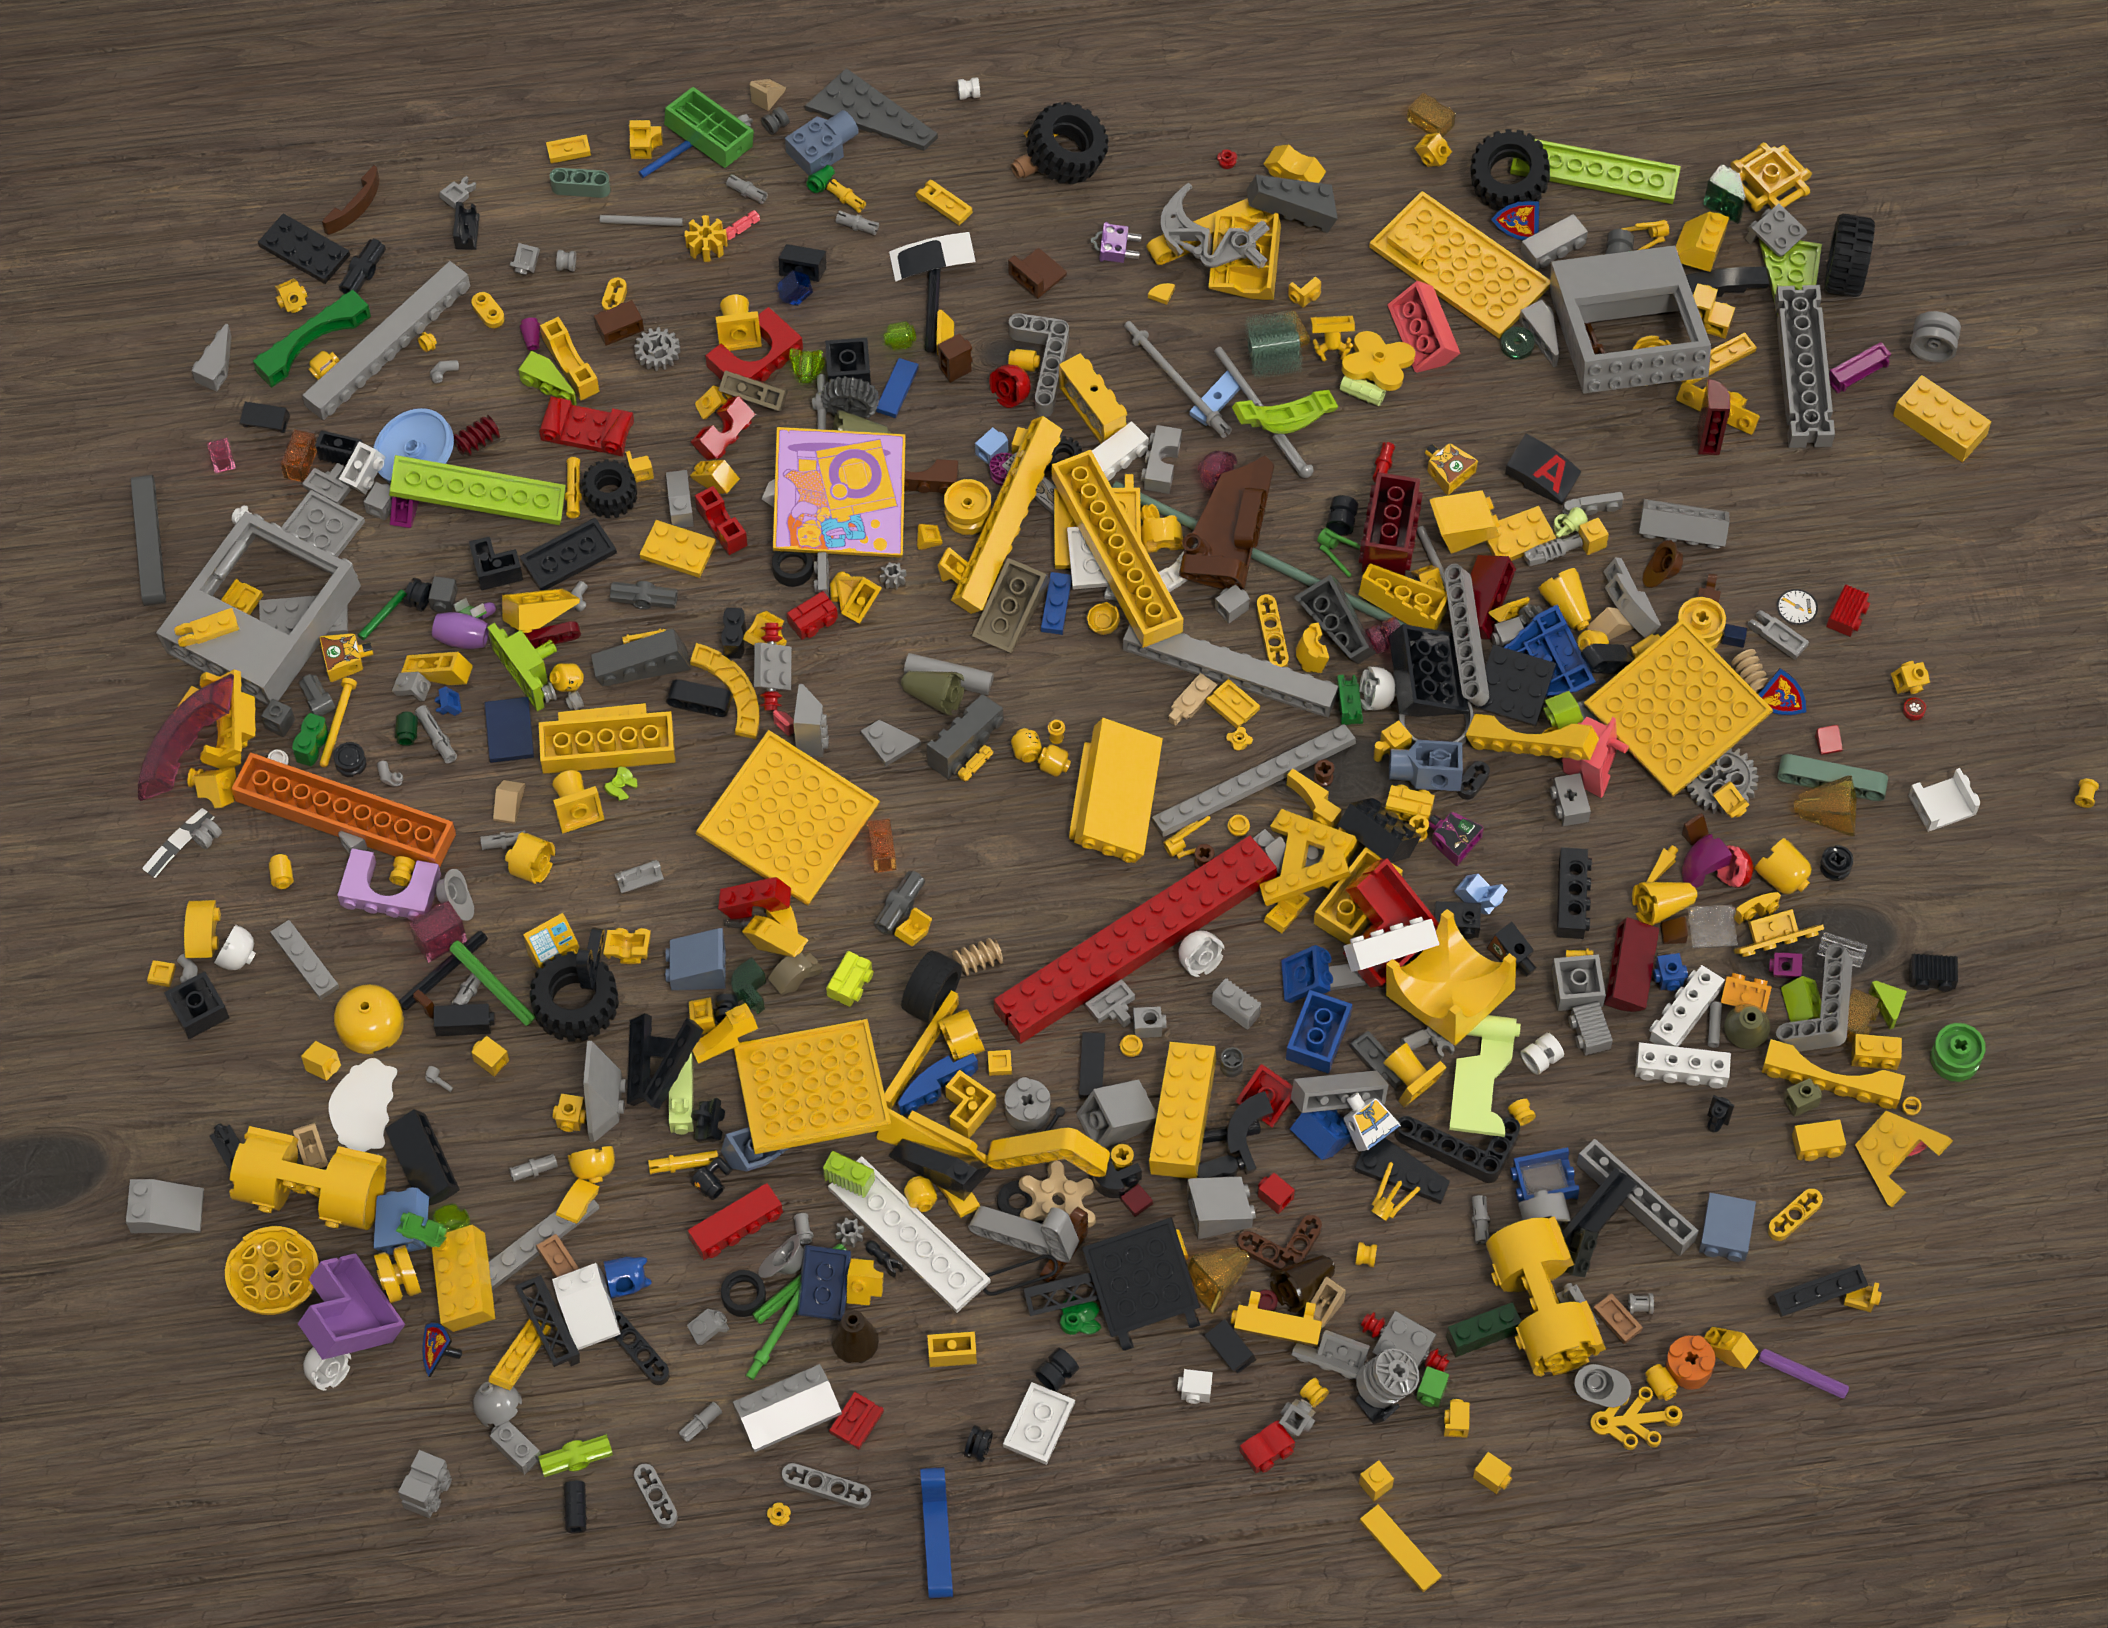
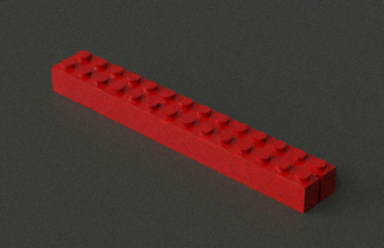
M1249 835L994 999V1012L1005 1026L1008 1025V1030L1018 1043L1022 1044L1168 950L1189 934L1199 930L1261 890L1259 884L1276 878L1277 867L1252 836Z

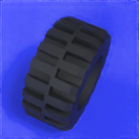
M1064 102L1063 105L1061 103H1054L1047 106L1039 113L1028 131L1026 146L1028 147V156L1032 157L1031 162L1039 168L1038 171L1041 174L1045 173L1048 175L1047 178L1051 180L1056 179L1059 183L1063 184L1065 182H1068V184H1076L1077 181L1083 182L1094 175L1108 152L1109 140L1108 135L1105 134L1106 129L1104 125L1100 124V119L1097 116L1094 117L1091 114L1092 111L1089 109L1085 110L1078 104L1074 106L1072 103ZM1053 134H1063L1070 137L1078 144L1081 152H1071L1064 149L1057 143Z
M1505 129V133L1496 131L1493 133V137H1485L1483 145L1479 143L1475 148L1476 153L1472 154L1470 165L1472 186L1477 197H1481V201L1485 205L1491 204V209L1497 211L1498 208H1504L1518 201H1539L1542 198L1541 193L1546 192L1548 188L1547 183L1550 181L1548 153L1546 149H1543V144L1539 140L1535 141V137L1530 133L1526 136L1522 130L1512 132V129ZM1509 157L1519 158L1529 165L1530 172L1525 179L1518 183H1500L1491 176V169L1501 159Z
M1844 213L1837 217L1825 274L1824 289L1828 293L1858 297L1862 294L1868 273L1875 232V221L1871 218Z
M569 951L564 956H561V954L555 955V959L552 961L550 959L546 960L543 963L544 968L537 969L535 972L536 978H533L530 984V1000L539 1026L544 1027V1031L549 1035L554 1033L555 1038L563 1040L565 1037L568 1039V1042H575L576 1038H581L582 1041L588 1040V1036L592 1034L594 1037L599 1035L601 1028L607 1029L610 1025L609 1019L613 1020L615 1018L616 1009L619 1004L615 978L612 971H609L608 965L604 961L599 962L593 988L596 993L593 999L582 1008L568 1010L557 1006L553 999L556 993L564 986L580 983L576 968L577 954H574V951Z

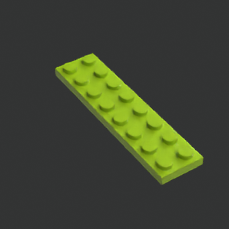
M1539 140L1543 144V149H1546L1548 153L1551 182L1669 204L1674 202L1681 166ZM1513 157L1510 174L1527 177L1530 172L1529 165L1525 161Z
M395 455L389 496L560 525L566 485Z

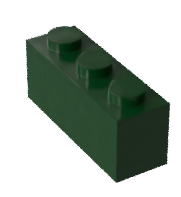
M1512 1302L1448 1326L1446 1339L1456 1358L1518 1334L1516 1327L1522 1321Z

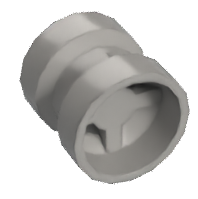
M206 818L201 823V827L191 833V837L199 846L208 849L212 845V840L217 839L222 834V830L212 820Z

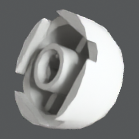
M1369 666V670H1364L1360 679L1359 692L1364 693L1365 699H1360L1361 705L1365 710H1382L1389 707L1394 697L1397 696L1395 679L1384 668Z
M235 924L214 963L226 970L241 969L245 963L250 965L256 954L252 951L255 943L250 932Z
M1195 931L1182 941L1178 950L1179 960L1185 970L1191 975L1200 977L1198 974L1202 972L1207 975L1221 962L1223 958L1221 951L1222 948L1224 949V945L1220 939L1210 932Z
M312 1347L308 1351L303 1363L305 1376L311 1384L320 1390H327L325 1388L329 1386L334 1388L349 1372L348 1358L351 1359V1355L348 1353L322 1360L315 1348Z

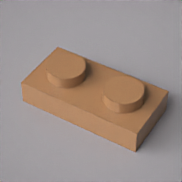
M557 1234L536 1245L537 1251L555 1278L579 1269Z
M1612 1293L1594 1306L1593 1311L1624 1345L1643 1329Z

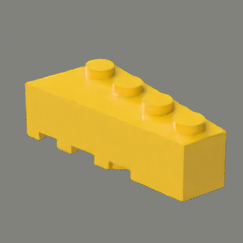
M1373 564L1368 565L1362 576L1359 596L1408 625L1437 630L1448 607L1446 591Z

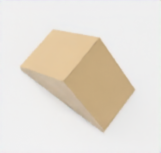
M770 79L751 81V102L769 111L785 92L786 87Z
M1607 607L1586 628V630H1598L1605 633L1608 640L1634 629L1617 608Z
M503 780L496 788L494 821L516 823L525 783Z
M312 1123L293 1129L294 1136L299 1139L297 1145L303 1164L318 1169L328 1166L316 1124Z
M1325 1277L1310 1302L1316 1304L1313 1320L1322 1321V1328L1342 1306L1346 1292L1344 1288L1328 1277Z

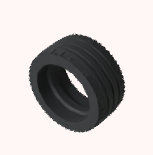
M929 951L920 960L906 985L901 1008L912 1016L930 1023L950 991L955 992L957 989L962 966L939 952Z

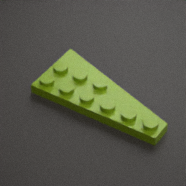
M1759 238L1773 299L1775 298L1777 286H1795V290H1802L1803 285L1817 284L1822 244L1800 240L1787 253L1779 257Z

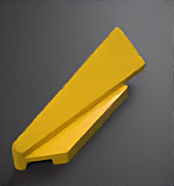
M888 1108L892 1128L881 1130L877 1133L878 1140L896 1146L902 1139L970 1155L985 1164L987 1162L988 1155L976 1150L978 1145L974 1141L913 1110L907 1119Z

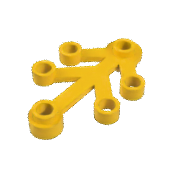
M1642 1387L1639 1390L1637 1399L1623 1416L1614 1417L1621 1406L1608 1407L1605 1412L1595 1413L1591 1418L1590 1425L1595 1433L1599 1435L1610 1434L1621 1442L1625 1449L1633 1450L1638 1443L1637 1437L1634 1434L1626 1435L1617 1428L1618 1426H1626L1643 1438L1650 1447L1654 1448L1660 1445L1661 1435L1656 1431L1650 1432L1640 1424L1663 1421L1666 1425L1675 1427L1681 1422L1682 1411L1679 1407L1672 1405L1666 1407L1664 1411L1638 1414L1644 1404L1650 1402L1653 1396L1651 1388ZM1647 1392L1650 1396L1645 1398L1641 1393ZM1674 1411L1677 1413V1416L1671 1417L1669 1412ZM1603 1419L1607 1424L1600 1425L1598 1421ZM1655 1436L1658 1441L1652 1442L1650 1437ZM1632 1439L1635 1444L1629 1445L1626 1440Z

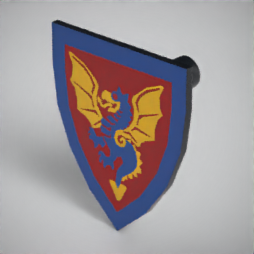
M1518 201L1509 204L1499 210L1491 220L1507 235L1519 240H1525L1539 232V201Z
M1779 668L1758 695L1773 709L1772 713L1780 715L1805 713L1806 700L1802 688L1789 673Z
M430 1323L425 1326L422 1351L428 1377H431L443 1355L460 1359L462 1356V1350L449 1347L452 1342L451 1336L446 1327L439 1323Z

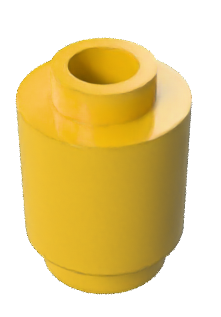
M1011 350L1008 364L1018 365L1024 371L1034 372L1035 368L1040 366V355H1037V351Z
M284 854L271 857L269 872L272 886L278 889L288 888L294 882L291 861Z
M1657 1364L1646 1371V1381L1659 1400L1664 1399L1667 1401L1677 1394L1678 1385L1666 1367Z

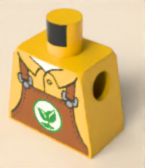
M1432 444L1425 451V454L1430 458L1427 471L1447 496L1476 473L1478 460L1453 444L1446 445L1442 450H1439Z
M355 634L320 636L330 682L362 671L361 658L374 655L371 642L358 645Z

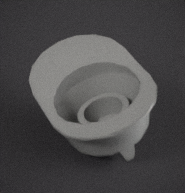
M450 869L443 879L437 881L436 895L438 901L446 908L453 910L454 914L461 920L469 921L474 915V905L465 878L457 869Z
M798 1235L791 1236L783 1245L765 1258L759 1268V1276L767 1278L777 1272L792 1275L802 1268L804 1251L800 1245V1237Z
M1589 1364L1581 1368L1575 1376L1574 1386L1576 1392L1587 1401L1614 1408L1623 1405L1631 1395L1629 1379L1618 1370L1598 1364Z

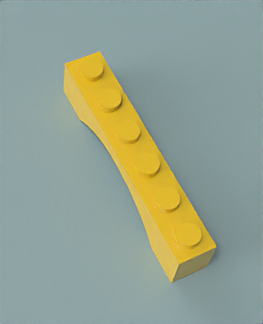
M1474 714L1466 733L1470 744L1477 750L1487 749L1496 752L1506 751L1516 754L1525 753L1535 756L1572 758L1574 760H1590L1599 740L1592 725L1570 724L1548 733L1524 734L1506 728L1495 716Z
M1772 1039L1770 1040L1762 1073L1767 1074L1771 1078L1787 1079L1793 1084H1798L1811 1078L1812 1082L1817 1084L1820 1090L1831 1091L1842 1097H1853L1863 1103L1879 1104L1880 1107L1885 1109L1897 1108L1905 1080V1075L1886 1070L1862 1076L1834 1074L1809 1062L1793 1045Z

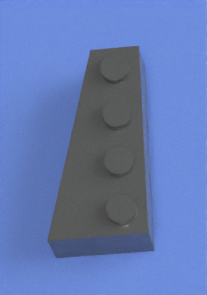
M1255 175L1246 189L1250 207L1271 214L1275 212L1282 214L1285 219L1291 221L1293 219L1303 221L1304 225L1320 227L1321 231L1326 233L1329 232L1338 219L1333 188L1330 184Z
M1332 575L1327 576L1294 597L1319 622L1324 631L1331 636L1350 659L1359 664L1377 653L1339 580Z
M674 629L591 655L595 677L602 686L691 670L687 647Z
M983 694L965 709L964 717L957 716L952 721L948 731L943 729L938 734L939 738L936 742L931 740L927 743L928 766L948 780L953 774L956 775L963 763L974 756L978 746L985 744L990 737V733L994 729H998L1004 721L1003 708Z

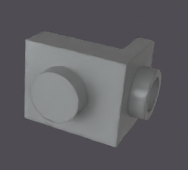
M518 243L514 262H510V266L515 268L514 272L527 275V272L534 273L540 249Z
M420 672L399 673L392 692L396 696L414 695L419 701H425L431 683Z
M706 1309L687 1324L698 1345H703L718 1332L726 1333L729 1330L725 1315L718 1310Z

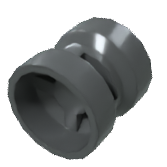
M776 107L770 115L766 114L761 118L762 125L771 135L777 133L780 127H785L790 123L786 112L781 107Z
M1230 1047L1222 1052L1220 1068L1225 1076L1236 1077L1242 1072L1244 1057L1241 1050Z

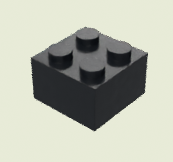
M867 338L825 341L828 382L830 379L836 380V377L844 378L846 376L847 378L854 377V379L861 378L862 381H868L869 385H871Z
M206 972L164 992L170 1008L188 1039L229 1019L226 1007Z

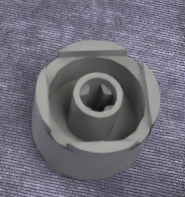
M1022 1077L1006 1091L1004 1098L1005 1115L1008 1123L1013 1128L1022 1132H1028V1130L1041 1129L1048 1122L1051 1111L1050 1092L1041 1082Z
M1546 1190L1534 1193V1198L1518 1204L1522 1220L1531 1218L1549 1219L1555 1216L1561 1232L1571 1222L1564 1193L1562 1192L1548 1194Z

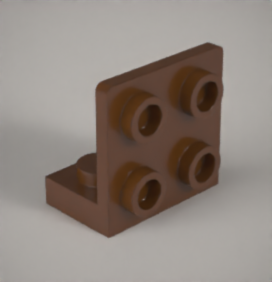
M1037 248L1024 260H1020L1015 255L1008 260L1009 275L1037 299L1067 275V271L1040 248Z

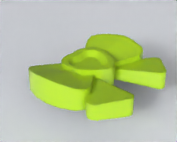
M620 766L614 779L606 783L604 789L609 795L618 797L619 801L627 800L629 796L622 788L626 784L636 789L637 779L633 778L629 769Z

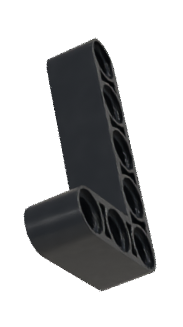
M1403 1116L1398 1119L1401 1126L1395 1129V1138L1401 1144L1486 1183H1493L1498 1179L1518 1140L1520 1123L1512 1117L1503 1119L1505 1129H1511L1514 1133L1508 1134L1505 1132V1137L1493 1136L1486 1151L1409 1116ZM1406 1127L1409 1128L1411 1131L1405 1133L1401 1131V1129ZM1428 1137V1138H1430L1432 1141H1431V1142H1424V1141L1422 1140V1138ZM1450 1147L1453 1151L1445 1152L1442 1148ZM1495 1148H1502V1149L1504 1150V1152H1503V1153H1499V1152H1496L1494 1149H1495ZM1471 1157L1474 1161L1467 1162L1463 1158ZM1490 1166L1494 1168L1495 1171L1489 1172L1485 1170V1167Z

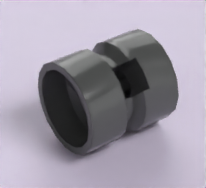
M1624 229L1610 231L1607 236L1605 254L1632 251L1634 235Z

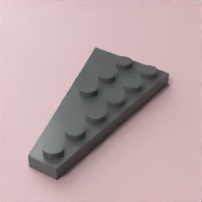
M847 68L805 105V111L811 113L815 111L829 119L844 110L854 119L858 129L870 133L872 131L880 133L882 137L887 139L892 137L900 140L902 144L923 151L938 139V133Z

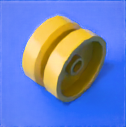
M963 479L953 483L947 489L944 495L945 520L948 526L953 531L963 535H973L983 530L991 512V494L985 485L973 479Z
M1691 598L1679 609L1676 624L1681 619H1684L1715 649L1722 640L1725 628L1726 615L1724 609L1718 602L1710 598Z
M406 1245L394 1248L395 1264L391 1263L390 1257L386 1252L374 1255L379 1269L376 1271L383 1290H386L390 1303L402 1300L403 1295L399 1286L401 1284H404L409 1296L422 1293Z

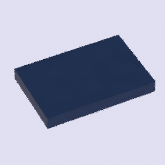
M529 697L485 702L490 763L534 758Z
M810 1245L804 1246L796 1316L833 1321L841 1320L845 1314L847 1275L851 1251Z

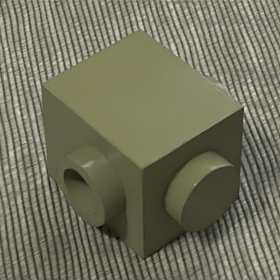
M1811 1078L1787 1088L1783 1099L1793 1116L1796 1117L1818 1107L1822 1098V1092L1819 1086L1814 1084Z

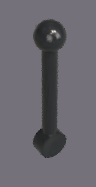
M1063 1107L1056 1109V1115L1044 1131L1051 1130L1058 1118L1064 1116L1065 1109Z

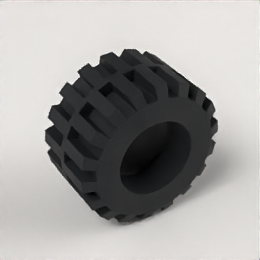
M605 459L603 463L598 461L595 462L596 466L591 465L588 467L589 472L585 471L583 474L584 479L581 482L587 508L589 507L592 513L596 512L597 516L602 517V515H605L606 518H610V516L617 518L621 513L623 515L628 513L627 509H632L633 503H636L637 500L636 481L631 468H626L625 463L621 462L619 464L618 460L614 459L612 462H609V459ZM607 485L619 487L616 491L610 493L599 491Z

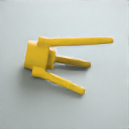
M1666 220L1637 223L1632 227L1621 228L1627 231L1648 229L1650 237L1656 238L1638 250L1649 249L1657 243L1665 242L1664 237L1670 233Z
M1210 816L1183 827L1175 835L1166 839L1163 845L1170 857L1176 855L1180 859L1186 855L1195 854L1196 848L1183 851V848L1186 847L1183 838L1211 819Z
M1392 1162L1388 1164L1376 1198L1372 1202L1374 1207L1371 1210L1385 1221L1389 1217L1394 1218L1396 1213L1420 1191V1187H1416L1393 1208L1395 1204L1391 1201L1402 1185V1182L1398 1181L1387 1199L1384 1197L1381 1199L1393 1167Z

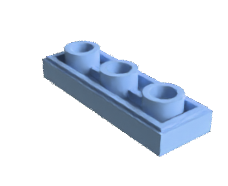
M1227 370L1201 399L1212 411L1220 412L1241 388ZM1195 405L1190 410L1189 415L1207 426V417Z

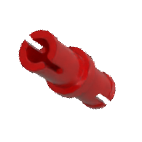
M1390 442L1382 443L1380 455L1375 461L1376 469L1372 478L1374 482H1376L1378 472L1387 474L1388 469L1392 466L1393 462L1391 459L1395 445Z

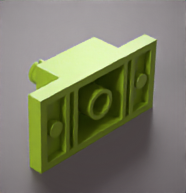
M495 623L488 626L492 650L525 696L529 697V701L538 712L545 708L543 702L545 697L541 688L548 683L543 659L557 652L554 643L552 644V641L548 640V642L535 649L522 630L508 637L504 629H499Z

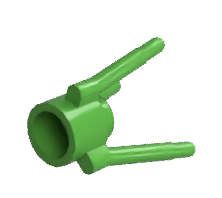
M1324 528L1317 539V542L1321 544L1320 550L1324 551L1348 577H1351V573L1329 549H1335L1339 542L1359 550L1360 545L1328 528Z

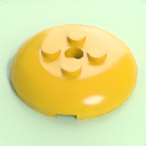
M282 1226L260 1228L244 1236L236 1248L231 1250L225 1266L226 1285L233 1299L250 1312L261 1315H277L288 1312L302 1304L314 1290L309 1278L319 1265L318 1256L311 1242L300 1235L298 1231ZM273 1270H277V1271H278V1273H277L276 1275H274L273 1277L268 1276V1274H269L271 1271H273Z

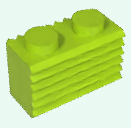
M1570 691L1545 700L1547 707L1543 708L1552 727L1557 726L1558 729H1561L1570 724L1583 722L1584 719L1579 705Z
M835 1151L831 1152L823 1166L825 1181L829 1180V1183L833 1182L834 1185L837 1184V1186L854 1192L858 1196L862 1195V1198L866 1197L875 1181L874 1169Z

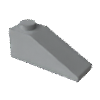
M1540 300L1521 310L1519 323L1551 365L1555 367L1558 363L1559 350L1554 313L1550 306H1546L1543 300Z
M687 470L666 472L672 525L680 528L693 527Z

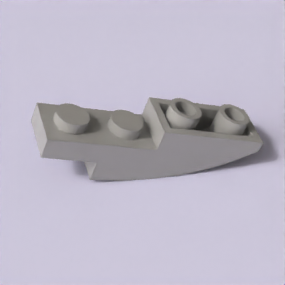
M1615 557L1603 571L1609 582L1605 589L1626 620L1646 638L1654 634L1661 624L1645 592L1637 590L1622 558Z

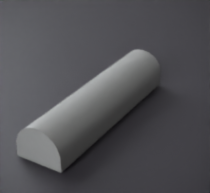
M912 653L908 654L904 667V675L909 671L961 673L964 677V681L961 680V687H965L964 690L989 695L994 679V673Z

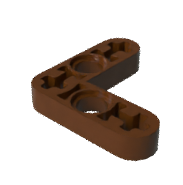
M1076 1207L1070 1214V1219L1079 1238V1243L1073 1255L1088 1234V1213L1080 1207ZM1051 1259L1043 1268L1040 1277L1048 1275L1054 1270V1262ZM1057 1260V1272L1052 1277L1044 1279V1281L1047 1283L1053 1282L1068 1262Z
M1315 1215L1305 1216L1286 1248L1254 1232L1245 1231L1238 1237V1249L1243 1254L1273 1270L1285 1267V1262L1288 1263L1290 1260L1293 1261V1264L1299 1263L1306 1259L1320 1235L1322 1222ZM1315 1223V1228H1312L1309 1236H1306L1307 1225ZM1251 1239L1252 1245L1244 1246V1241ZM1301 1240L1306 1243L1307 1247L1304 1250H1297L1294 1247V1243ZM1260 1243L1261 1245L1258 1249V1253H1256V1247L1258 1248V1244ZM1270 1248L1275 1252V1256L1270 1259L1265 1258L1262 1255V1251ZM1279 1254H1281V1260L1279 1259V1263L1277 1264L1276 1262L1278 1261Z

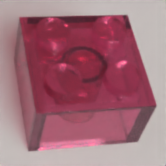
M449 901L436 905L431 911L424 915H418L409 923L414 942L428 963L449 952L450 946L458 940L462 944L467 942L463 922Z

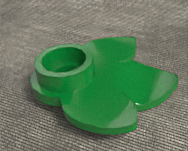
M1073 1296L1070 1301H1074V1300H1078V1299ZM1093 1301L1061 1309L1063 1315L1060 1319V1326L1066 1334L1074 1335L1082 1332L1090 1335L1102 1328L1094 1320L1099 1313V1305Z

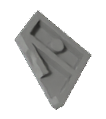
M881 720L861 730L862 737L885 766L921 746V741L918 738Z

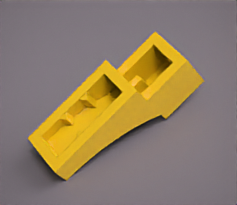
M1292 768L1287 774L1286 785L1299 794L1313 812V821L1335 828L1341 820L1342 809L1328 801L1329 791Z
M746 1003L725 1012L726 1017L696 1043L692 1053L698 1064L740 1045L739 1037L758 1029L754 1016Z

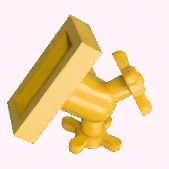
M1353 316L1311 318L1312 333H1324L1325 343L1319 345L1316 339L1313 340L1315 352L1321 356L1322 361H1326V351L1339 350L1340 359L1343 360L1350 352L1353 344L1349 337L1346 339L1345 344L1342 343L1341 332L1355 331Z

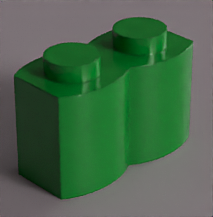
M309 713L304 718L301 732L293 741V752L297 763L311 767L318 760L320 748L325 744L328 737V728L324 717Z

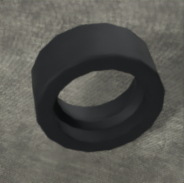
M776 551L772 557V571L775 579L780 584L788 587H796L806 583L813 574V558L811 553ZM798 557L804 560L805 568L798 573L788 574L780 569V563L786 558Z
M738 1270L725 1278L721 1286V1298L727 1311L737 1317L752 1316L753 1312L765 1303V1286L758 1274L750 1270ZM740 1282L753 1284L757 1289L756 1299L747 1305L733 1303L730 1299V1290L735 1284Z

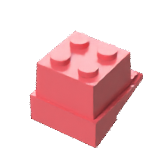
M1586 717L1582 723L1578 724L1592 725L1599 737L1598 743L1590 760H1574L1562 757L1563 771L1568 775L1580 773L1584 789L1602 798L1611 778L1608 773L1617 750L1626 753L1629 746L1617 740L1616 718L1612 717L1606 726Z

